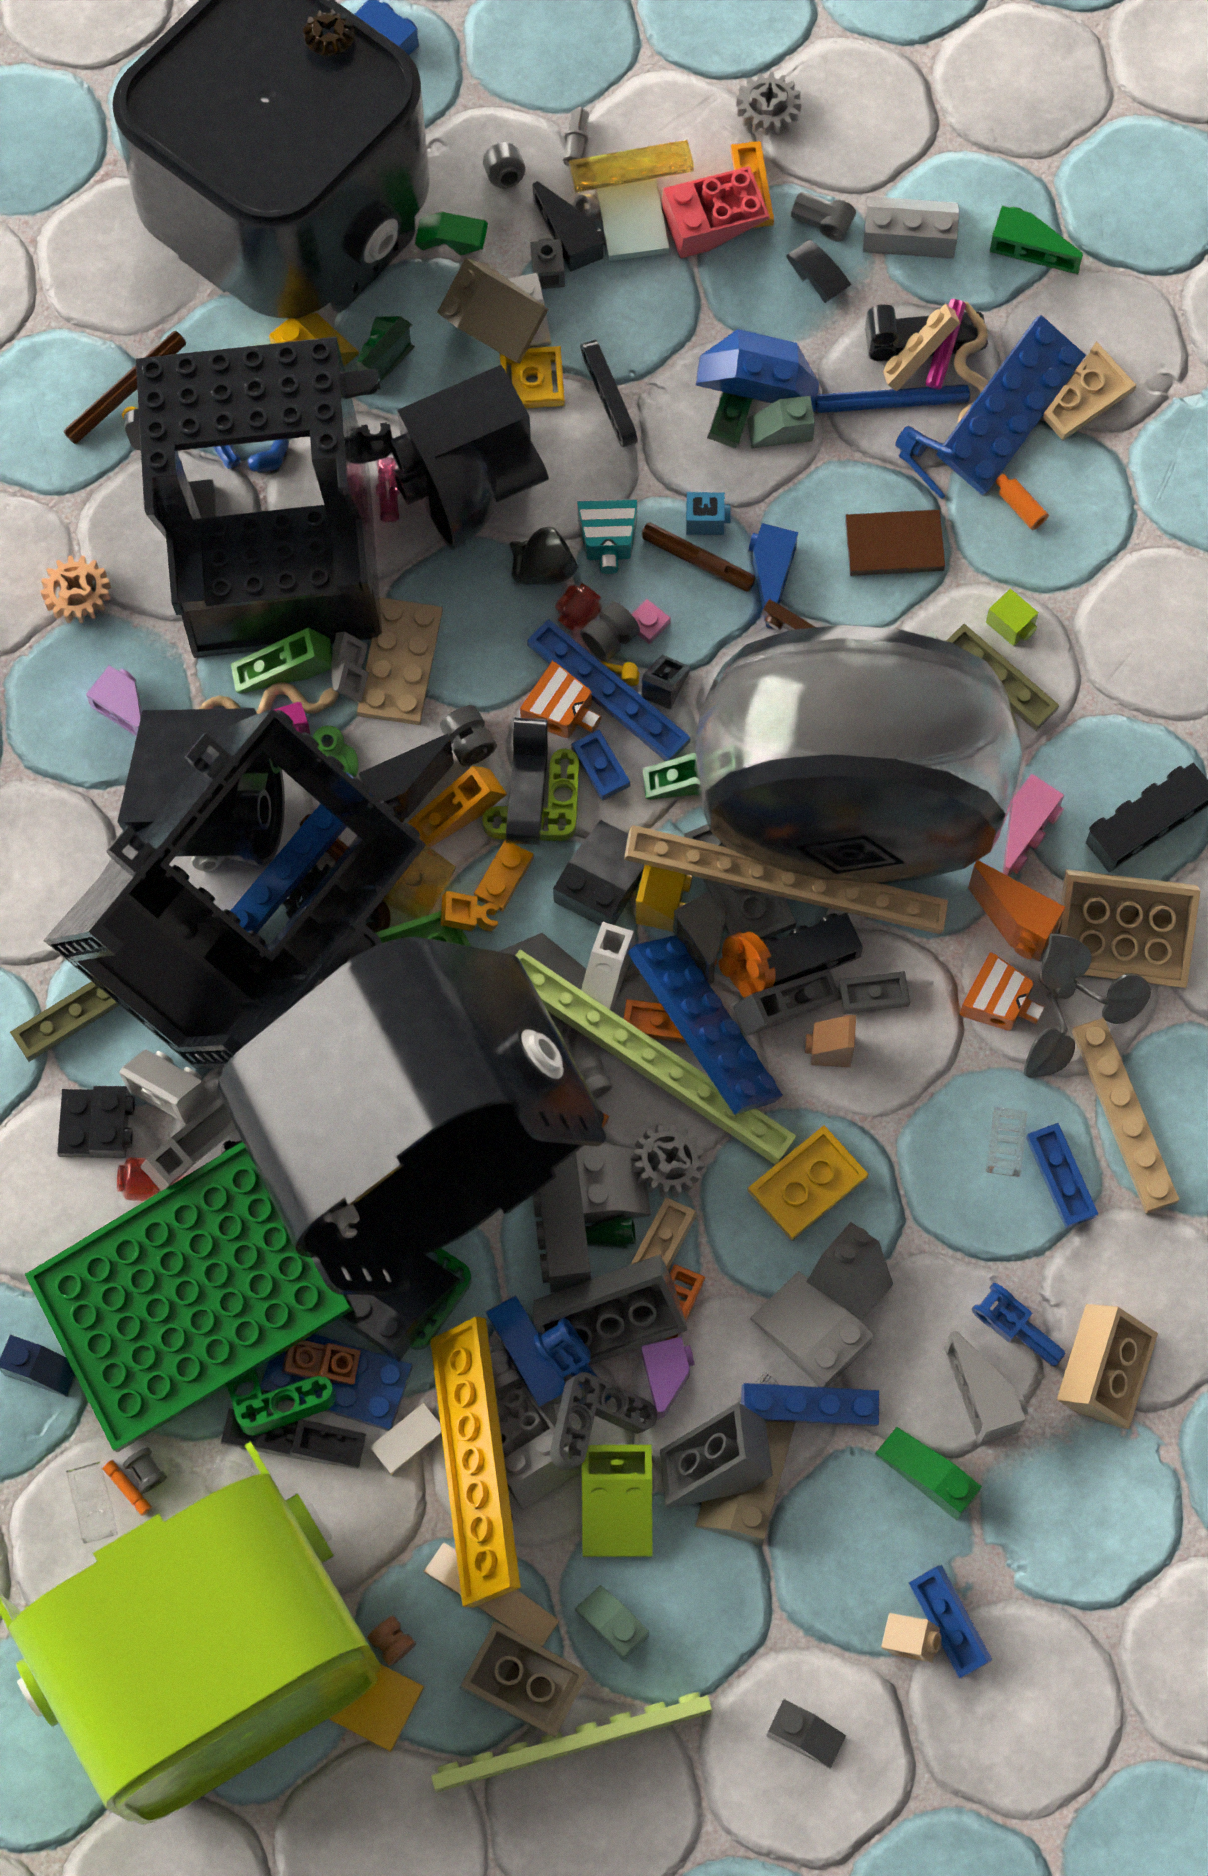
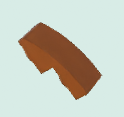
M303 1340L286 1350L281 1373L308 1379L321 1376L328 1378L331 1383L354 1385L361 1351L330 1343L322 1345Z

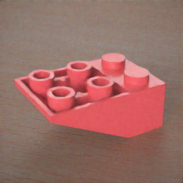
M750 166L663 188L662 212L680 259L708 252L768 220L770 217Z

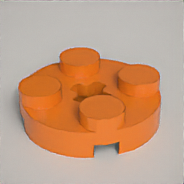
M742 931L725 939L722 946L723 958L719 959L718 965L721 973L729 977L741 995L746 998L753 993L773 987L776 973L775 967L769 969L767 959L772 956L765 943L753 932L741 933Z

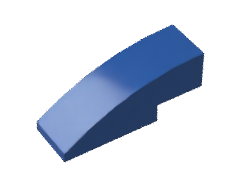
M516 1295L485 1311L502 1345L510 1356V1360L515 1369L518 1370L526 1388L537 1405L540 1407L562 1395L566 1383L538 1351L534 1342V1335L538 1332Z

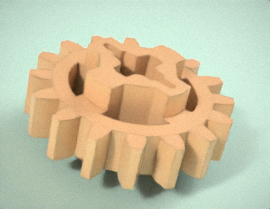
M72 555L68 556V563L66 564L57 560L58 568L56 570L52 568L47 569L50 579L43 578L41 580L43 588H45L41 590L43 600H46L44 603L47 610H53L56 619H59L64 614L67 623H71L73 617H77L80 623L84 622L85 615H89L92 619L96 618L94 610L104 611L105 606L102 600L106 601L111 598L108 591L111 585L109 579L106 578L105 569H99L96 560L87 564L85 556H81L78 562H74ZM93 580L96 582L95 592L91 589L93 587ZM57 587L60 588V591H59V593H58V594H59V598H58V599L56 598V588H57Z

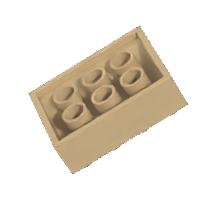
M1066 869L1061 905L1065 906V910L1059 924L1058 934L1075 938L1090 950L1091 963L1083 975L1117 979L1122 975L1132 973L1140 975L1150 984L1187 988L1201 890L1197 885Z

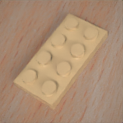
M380 597L382 634L371 640L365 669L369 673L362 701L358 703L357 716L420 725L443 607Z

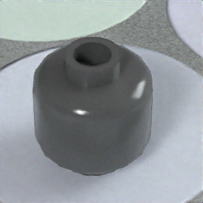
M507 142L497 143L491 146L483 156L485 171L489 181L495 187L511 188L523 179L526 167L520 151L515 145Z

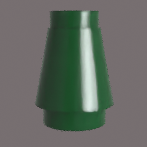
M620 1215L585 1226L587 1246L628 1248V1245L636 1244V1230L633 1217L625 1218L624 1215Z

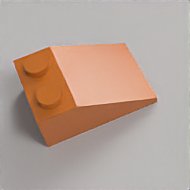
M977 860L973 867L968 889L1008 944L1015 948V952L1023 958H1033L1040 961L1048 947L1050 934H1055L1059 927L1065 906Z

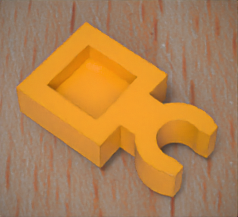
M446 891L442 896L441 925L472 931L476 924H478L485 931H493L498 926V921L490 920L486 914L495 915L499 910V906L493 903L479 906L477 905L476 896Z

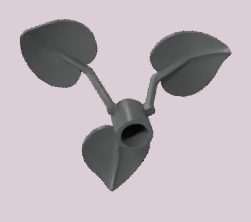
M1050 934L1048 949L1040 969L1039 981L1050 991L1047 998L1052 1003L1060 1025V1031L1051 1027L1043 1031L1036 1038L1025 1062L1024 1075L1031 1078L1054 1074L1066 1067L1074 1055L1075 1041L1066 1035L1068 1028L1059 1007L1058 998H1070L1078 989L1098 1002L1105 1004L1102 1010V1017L1106 1021L1113 1024H1121L1135 1018L1146 1006L1152 990L1147 981L1138 974L1122 975L1110 985L1107 997H1103L1074 979L1082 976L1088 970L1091 963L1090 950L1075 938L1061 934Z

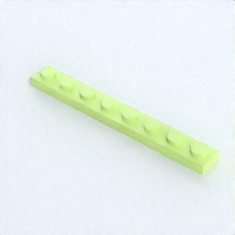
M699 1692L679 1697V1704L666 1707L664 1702L649 1705L644 1708L645 1714L631 1717V1713L626 1712L610 1717L611 1723L597 1727L596 1722L580 1725L575 1728L576 1734L563 1737L562 1732H558L556 1737L551 1735L541 1737L542 1743L528 1747L527 1742L514 1744L506 1748L507 1754L494 1757L493 1752L483 1753L472 1757L473 1763L459 1767L458 1762L445 1764L437 1768L438 1774L431 1775L436 1793L711 1714V1704L708 1695L700 1697Z

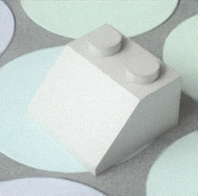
M145 1049L121 1068L119 1074L131 1094L184 1124L206 1092L200 1074L188 1067H185L183 1070L173 1065L174 1061L160 1051L153 1054Z

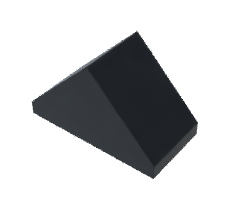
M661 655L643 674L642 697L671 710L690 672L691 666Z

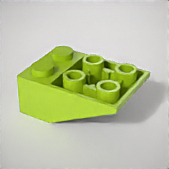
M652 1444L588 1445L585 1460L582 1462V1557H653Z

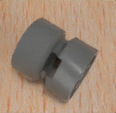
M614 601L599 613L600 620L593 619L580 630V636L585 645L595 656L605 662L609 661L621 650L620 643L627 644L640 633V627L631 613L621 604Z
M467 705L454 710L440 723L443 734L448 733L450 736L451 744H453L452 750L462 766H470L483 761L497 748V744L489 729L483 728L485 721L474 705Z

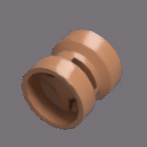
M394 1615L379 1624L367 1637L373 1647L381 1649L383 1652L382 1658L389 1666L402 1659L416 1645V1642L409 1634H404L401 1631V1624Z

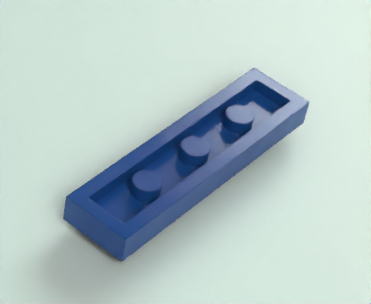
M752 1383L741 1385V1404L766 1421L875 1427L879 1425V1390Z

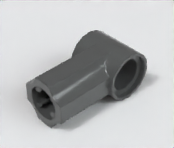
M803 191L798 193L791 210L792 218L819 228L825 237L834 241H842L857 214L855 208L846 201L834 200L831 203Z

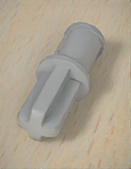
M577 107L576 110L572 111L569 130L565 132L564 136L567 142L563 163L569 167L581 166L584 144L588 142L586 131L589 112L582 109V107Z

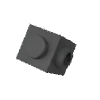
M544 238L539 241L530 242L533 273L538 275L541 289L565 287L561 239L552 240Z

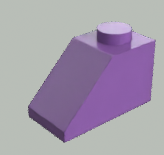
M682 1337L641 1346V1355L654 1407L657 1412V1419L665 1418L689 1378V1367L695 1365L690 1345L684 1346Z

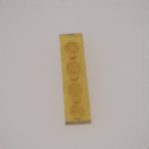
M687 139L570 160L569 170L574 191L577 193L694 172V163Z

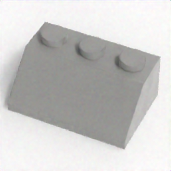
M867 196L863 252L954 259L958 236V203Z

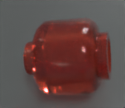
M581 583L579 586L575 584L570 585L555 604L556 611L560 614L557 620L571 631L575 627L582 630L590 621L596 619L602 611V605L599 602L602 597L584 583Z
M130 1157L126 1159L124 1165L118 1166L117 1192H122L123 1197L128 1201H146L159 1193L160 1189L140 1167L146 1158Z

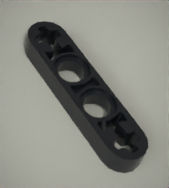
M594 339L581 344L580 348L585 365L619 444L624 448L638 443L635 427L597 340Z

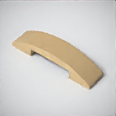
M443 1542L424 1570V1573L450 1591H454L461 1596L456 1549ZM518 1590L477 1606L508 1629L541 1647L544 1646L559 1623L558 1619Z

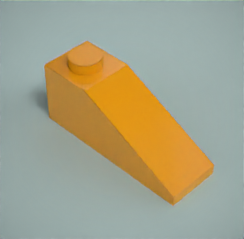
M473 765L407 823L420 833L419 839L426 844L421 851L424 852L481 817L487 809L496 805L507 793L491 769Z

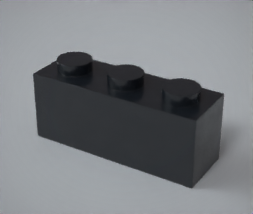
M847 912L839 916L837 913L829 914L823 917L819 924L807 927V925L799 926L793 929L786 937L781 939L773 937L763 941L772 956L767 959L769 969L775 967L776 977L773 987L828 968L831 970L859 959L863 950V945Z

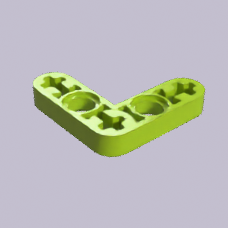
M559 749L551 756L548 808L543 807L540 841H566L572 838L576 832L579 759L577 754L571 749ZM562 759H568L570 764L567 767V779L561 778V766L559 764L562 763ZM568 788L572 792V797L568 801L561 802L554 797L557 789ZM494 806L485 811L482 822L486 835L494 839H506L508 806ZM495 817H501V822L503 823L500 824V828H493V823L491 822H494ZM544 817L548 818V831H543ZM559 819H565L566 824H568L563 831L558 830V826L555 825L559 823Z

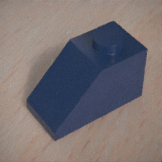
M10 1334L0 1357V1371L5 1376L68 1397L76 1376L67 1358L42 1345Z

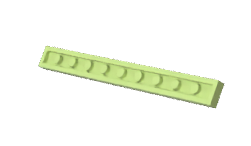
M521 949L517 952L515 956L520 959L547 1011L775 1165L781 1160L796 1138L795 1134L758 1109L734 1115L709 1076Z

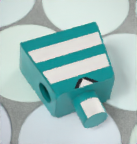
M637 499L577 501L578 522L586 558L588 560H599L601 573L614 574L618 572V560L629 559L632 555L637 523Z

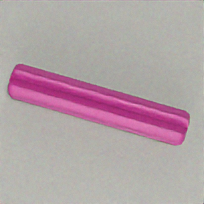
M951 299L948 306L955 310L961 324L966 303L958 299ZM960 324L935 350L926 380L927 387L937 390L942 388Z

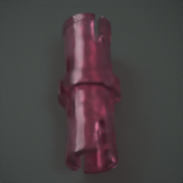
M387 457L376 461L378 484L375 487L376 495L379 496L380 520L383 522H395L400 519L398 511V495L400 491L393 475V470L396 469V462L394 458ZM386 481L389 482V499H387Z

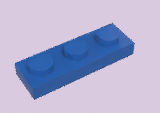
M1059 1123L1028 1133L1026 1136L1027 1142L1065 1229L1097 1218L1098 1211Z
M942 1565L932 1568L909 1582L927 1619L940 1628L941 1645L959 1678L965 1677L993 1661Z

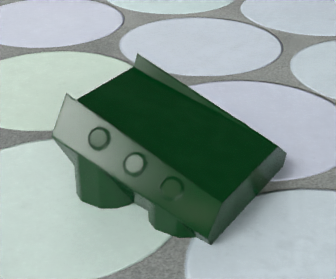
M377 316L372 324L370 337L361 349L357 361L358 371L377 369L381 383L416 347L411 344L409 328L413 324L401 316Z

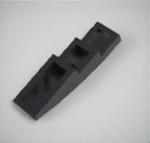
M229 1408L220 1444L246 1449L245 1445L251 1442L257 1452L359 1469L366 1433L301 1419L259 1435H248L242 1431L236 1419L234 1409ZM250 1414V1422L257 1420V1414Z

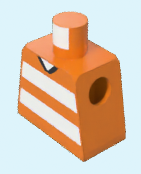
M553 660L520 707L521 718L547 719L548 732L564 738L571 737L578 725L593 733L602 719V716L589 710L592 705V692Z
M990 952L962 1004L959 1015L1011 1031L1018 1016L1037 1024L1045 1007L1028 999L1034 982L996 954Z

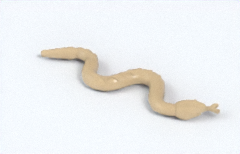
M965 302V310L974 327L977 328L978 336L975 340L964 344L956 351L954 366L957 374L968 383L977 387L981 393L988 384V381L967 367L966 358L985 346L988 332L984 320L968 302ZM973 403L962 409V411L958 415L957 424L961 421V419Z
M278 682L265 690L256 712L259 714L270 710L274 699L278 695L284 694L293 703L301 702L305 713L316 714L325 708L333 706L340 693L334 691L333 687H329V689L322 693L319 702L309 703L294 685ZM218 695L205 701L198 709H213L216 706H223L226 709L241 707L230 697Z

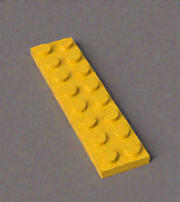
M477 1316L433 1337L430 1341L462 1606L469 1608L477 1607L521 1588L486 1318Z

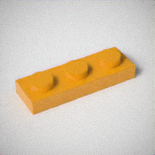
M761 141L731 144L730 152L733 169L736 170L750 166L770 216L768 220L753 228L773 226L774 215Z

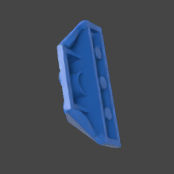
M737 329L699 357L695 386L768 403H774L779 399L810 396L814 413L816 411L819 381L797 343Z

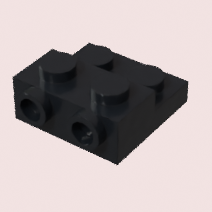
M93 1086V1090L62 1089L57 1147L59 1157L126 1158L127 1148H131L133 1144V1129L128 1127L129 1115H134L135 1096L130 1094L127 1086Z

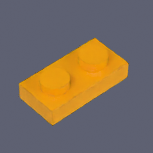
M504 840L474 892L477 900L485 904H496L499 906V911L503 912L532 863L534 854L515 844L506 843V840Z

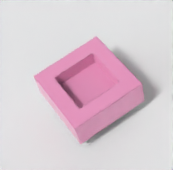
M648 599L631 614L640 627V633L637 635L649 645L671 623V618Z

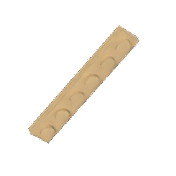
M1100 1018L1073 1027L1072 1034L1145 1213L1147 1214L1177 1204L1179 1201L1178 1195L1106 1020Z

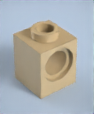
M889 1613L881 1648L893 1656L933 1663L934 1655L941 1646L940 1628L926 1619Z

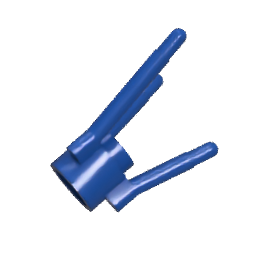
M906 426L899 434L895 446L902 450L899 457L914 469L940 499H944L945 494L912 457L914 455L920 457L927 446L949 456H953L954 451L943 446L942 443L925 436L913 427Z

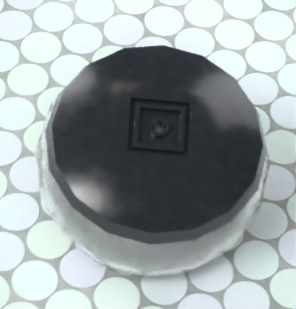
M850 625L787 630L748 643L723 664L713 680L701 709L695 747L696 784L703 813L710 831L727 848L786 872L825 880L861 883L922 880L965 869L990 853L1000 836L1011 807L1022 760L1020 732L1012 703L1004 685L988 662L948 641L901 629Z

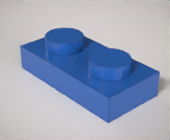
M600 730L571 743L572 751L577 754L579 763L602 801L630 787V780Z

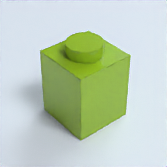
M1010 588L989 608L986 623L1014 647L1021 639L1026 641L1034 634L1037 629L1035 624L1039 612Z

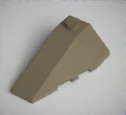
M766 1421L773 1476L747 1492L703 1501L695 1527L763 1546L796 1422Z

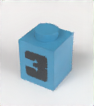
M687 492L686 535H724V523H730L731 504H725V492Z

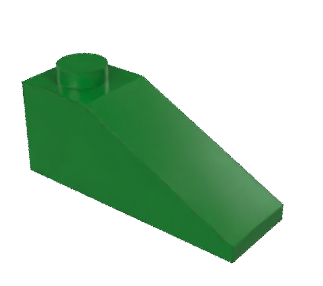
M1001 206L989 252L1078 275L1083 253L1031 212L1024 211L1019 207Z
M725 743L642 768L645 798L652 800L705 794L706 790L729 772L746 768V754L731 744Z
M898 1427L893 1430L875 1453L876 1456L955 1520L959 1519L982 1488L979 1483L954 1463Z

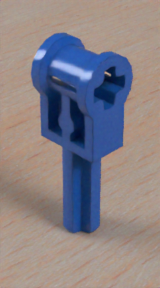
M992 1283L989 1287L990 1292L979 1305L976 1304L972 1307L973 1314L1006 1341L1010 1342L1016 1336L1048 1364L1055 1367L1065 1356V1350L1028 1321L1033 1312L1015 1299L1004 1287L997 1283ZM997 1301V1306L990 1310V1307Z
M562 1318L558 1321L557 1326L545 1333L538 1332L534 1335V1342L538 1351L552 1365L561 1378L569 1374L574 1377L583 1372L598 1377L588 1364L590 1362V1350L578 1336L568 1319ZM610 1395L605 1396V1404L611 1399Z

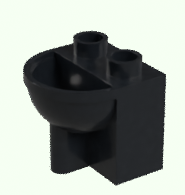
M502 364L397 410L400 436L388 441L391 453L398 466L397 469L393 470L397 487L407 505L419 500L422 501L438 533L451 550L464 546L465 541L474 537L484 528L493 514L496 503L549 480L545 465L531 441L529 414Z
M254 708L142 710L117 821L121 829L124 830L127 826H130L138 833L155 821L193 771L194 767L187 761L185 756L204 733L208 734L215 741L228 725L257 715ZM261 752L175 857L226 856L251 866L269 864L279 848L284 825L285 791L282 769Z

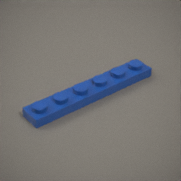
M550 619L527 640V646L550 664L553 660L590 689L592 700L663 760L674 759L690 743L691 737Z
M346 772L348 776L354 779V777L351 774ZM321 803L230 910L241 920L239 925L248 933L250 931L255 933L260 931L347 828Z

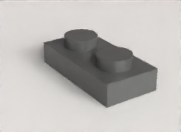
M905 971L839 979L843 1014L909 1007L910 1005Z

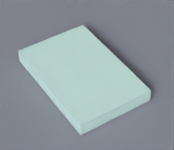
M655 170L595 178L609 262L669 253Z

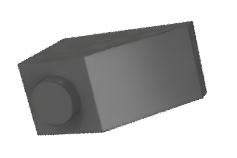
M783 1699L766 1735L831 1769L846 1737L845 1734L817 1715L786 1699Z

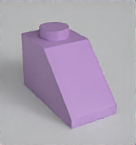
M109 665L86 693L91 708L137 737L142 708L140 695L135 683L136 679L124 669L118 671Z

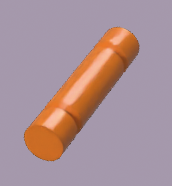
M111 1460L102 1468L104 1472L111 1477L114 1484L129 1502L135 1506L139 1514L143 1516L148 1513L152 1506L146 1499H143L144 1496L125 1473L120 1470L115 1461Z

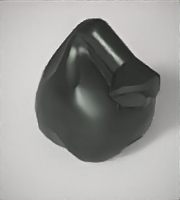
M554 527L540 528L532 534L529 540L524 542L520 540L511 541L509 544L513 554L511 575L513 580L519 584L562 583L570 579L579 568L569 546Z

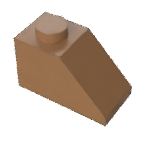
M847 1015L814 1023L812 1034H806L805 1054H811V1065L851 1067L855 1048L856 1015Z

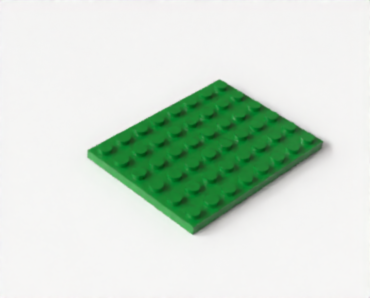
M243 1141L25 1274L89 1404L115 1452H120L354 1310L346 1295L336 1294L325 1285L312 1258L303 1257L297 1253Z

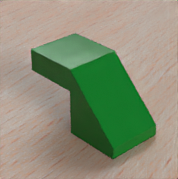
M443 211L420 218L414 245L423 251L446 244L460 256L476 252L484 248L488 222L483 219Z

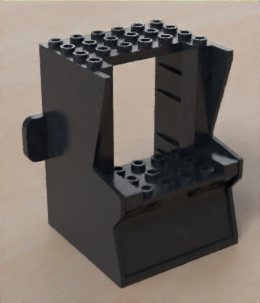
M337 337L136 358L139 409L128 411L124 415L125 431L131 446L141 451L144 510L148 518L166 538L171 603L176 615L182 616L193 658L259 651L307 628L330 638V643L335 642L336 633L346 632L359 640L376 638L379 634H382L368 462L385 459L391 454L388 441L393 439L391 426L387 422L380 423L381 430L377 434H371L367 424L359 427L352 401L353 397L372 395L378 389H381L378 370L345 372ZM310 436L312 463L324 505L217 516L213 479L188 482L178 451Z
M273 708L228 725L215 741L206 733L199 738L185 756L187 761L194 767L193 771L155 821L138 833L130 826L123 830L114 843L106 850L111 860L101 876L43 940L195 1069L224 1068L235 1053L305 997L319 979L324 981L352 958L382 944L379 936L366 926L364 922L426 846L419 839L421 835L418 830L408 823L402 824L394 816L395 811L384 801L380 800L378 802L369 794L370 789L364 782L348 776L343 771L345 769L344 765L338 759L331 755L327 757L318 749L319 744L312 736L304 732L301 734L292 726L293 720L281 710L275 711ZM261 752L357 835L270 944H266V941L254 931L248 933L239 925L241 920L228 909L223 911L214 904L215 897L202 887L197 889L188 881L190 876L177 865H173V867L169 865Z

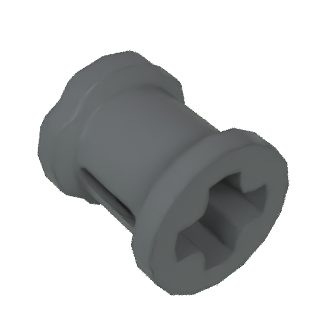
M149 1447L135 1452L123 1462L124 1468L130 1469L139 1483L138 1489L142 1494L153 1490L167 1479L164 1471L161 1472L150 1456L152 1451Z

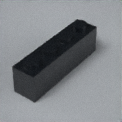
M1194 762L1185 768L1182 766L1175 768L1167 775L1166 781L1160 785H1157V783L1151 784L1141 793L1142 797L1133 803L1131 800H1127L1115 810V815L1107 820L1105 817H1102L1089 827L1090 831L1086 844L1109 873L1208 807V779Z

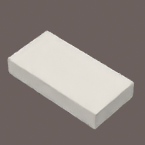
M423 1403L369 1446V1448L387 1471L393 1475L442 1435L441 1425Z

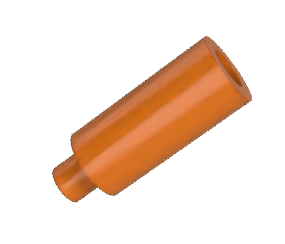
M1002 474L996 479L995 483L1001 488L999 495L1031 530L1037 529L1047 520L1049 514L1016 478L1010 480L1005 474Z

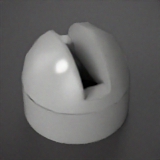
M582 194L578 195L574 200L573 206L590 218L596 216L600 211L599 200L595 195ZM585 203L589 204L588 209H585Z

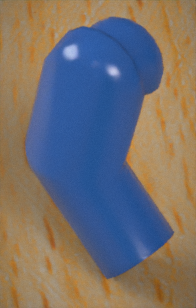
M287 439L274 440L270 450L251 455L248 459L250 470L265 473L278 469L283 462L289 441Z

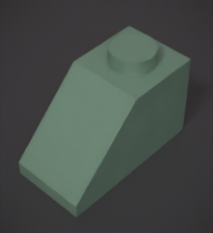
M811 397L779 399L748 417L747 424L751 448L813 441L815 421Z
M601 1585L575 1608V1611L623 1662L649 1637V1631L625 1605Z

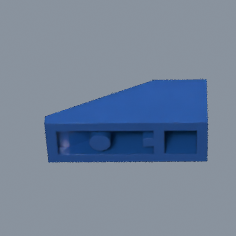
M765 523L761 524L759 534H752L748 550L753 552L752 565L762 610L769 599L780 605L798 542V532ZM765 622L767 628H773Z

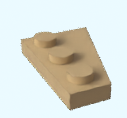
M1096 341L1088 356L1075 370L1072 378L1064 385L1047 408L1043 419L1063 441L1134 392L1136 384Z

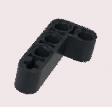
M881 304L870 308L867 312L865 324L869 358L874 361H889L893 356H898L906 347L908 339L914 333H919L927 324L929 316L896 319L895 309L891 305ZM976 311V313L979 314L980 317L984 320V315L981 312ZM967 312L963 314L952 354H956V351L961 346L975 340L978 336V330L974 327ZM988 339L986 340L985 346L981 348L979 351L985 349L988 346Z
M514 718L513 764L506 826V843L540 845L548 758L547 719Z

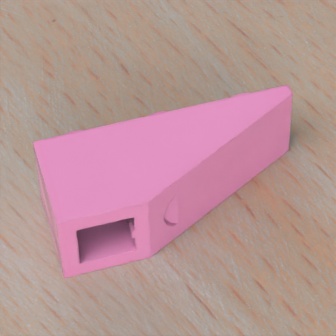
M1032 773L1014 796L1010 808L1003 874L1010 876L1012 872L1016 874L1020 872L1028 859L1025 856L1030 847L1036 849L1046 835L1043 831L1049 822L1054 825L1064 810L1061 807L1064 794Z

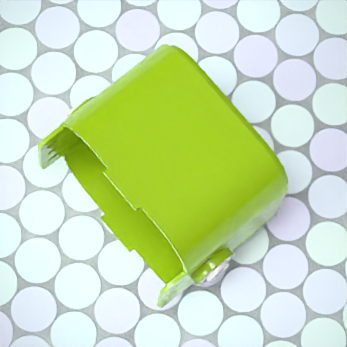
M251 1442L246 1444L245 1447L261 1474L231 1483L165 1521L160 1514H157L95 1551L93 1555L97 1562L55 1586L22 1612L0 1594V1615L23 1656V1659L16 1662V1666L21 1676V1679L17 1682L25 1699L37 1717L43 1715L51 1727L60 1724L105 1808L129 1822L136 1821L141 1825L149 1824L186 1807L336 1715L363 1696L378 1680L376 1674L379 1672L381 1665L322 1563L334 1557L327 1544L328 1541L333 1539L312 1503L305 1506L298 1493L287 1500L283 1498Z

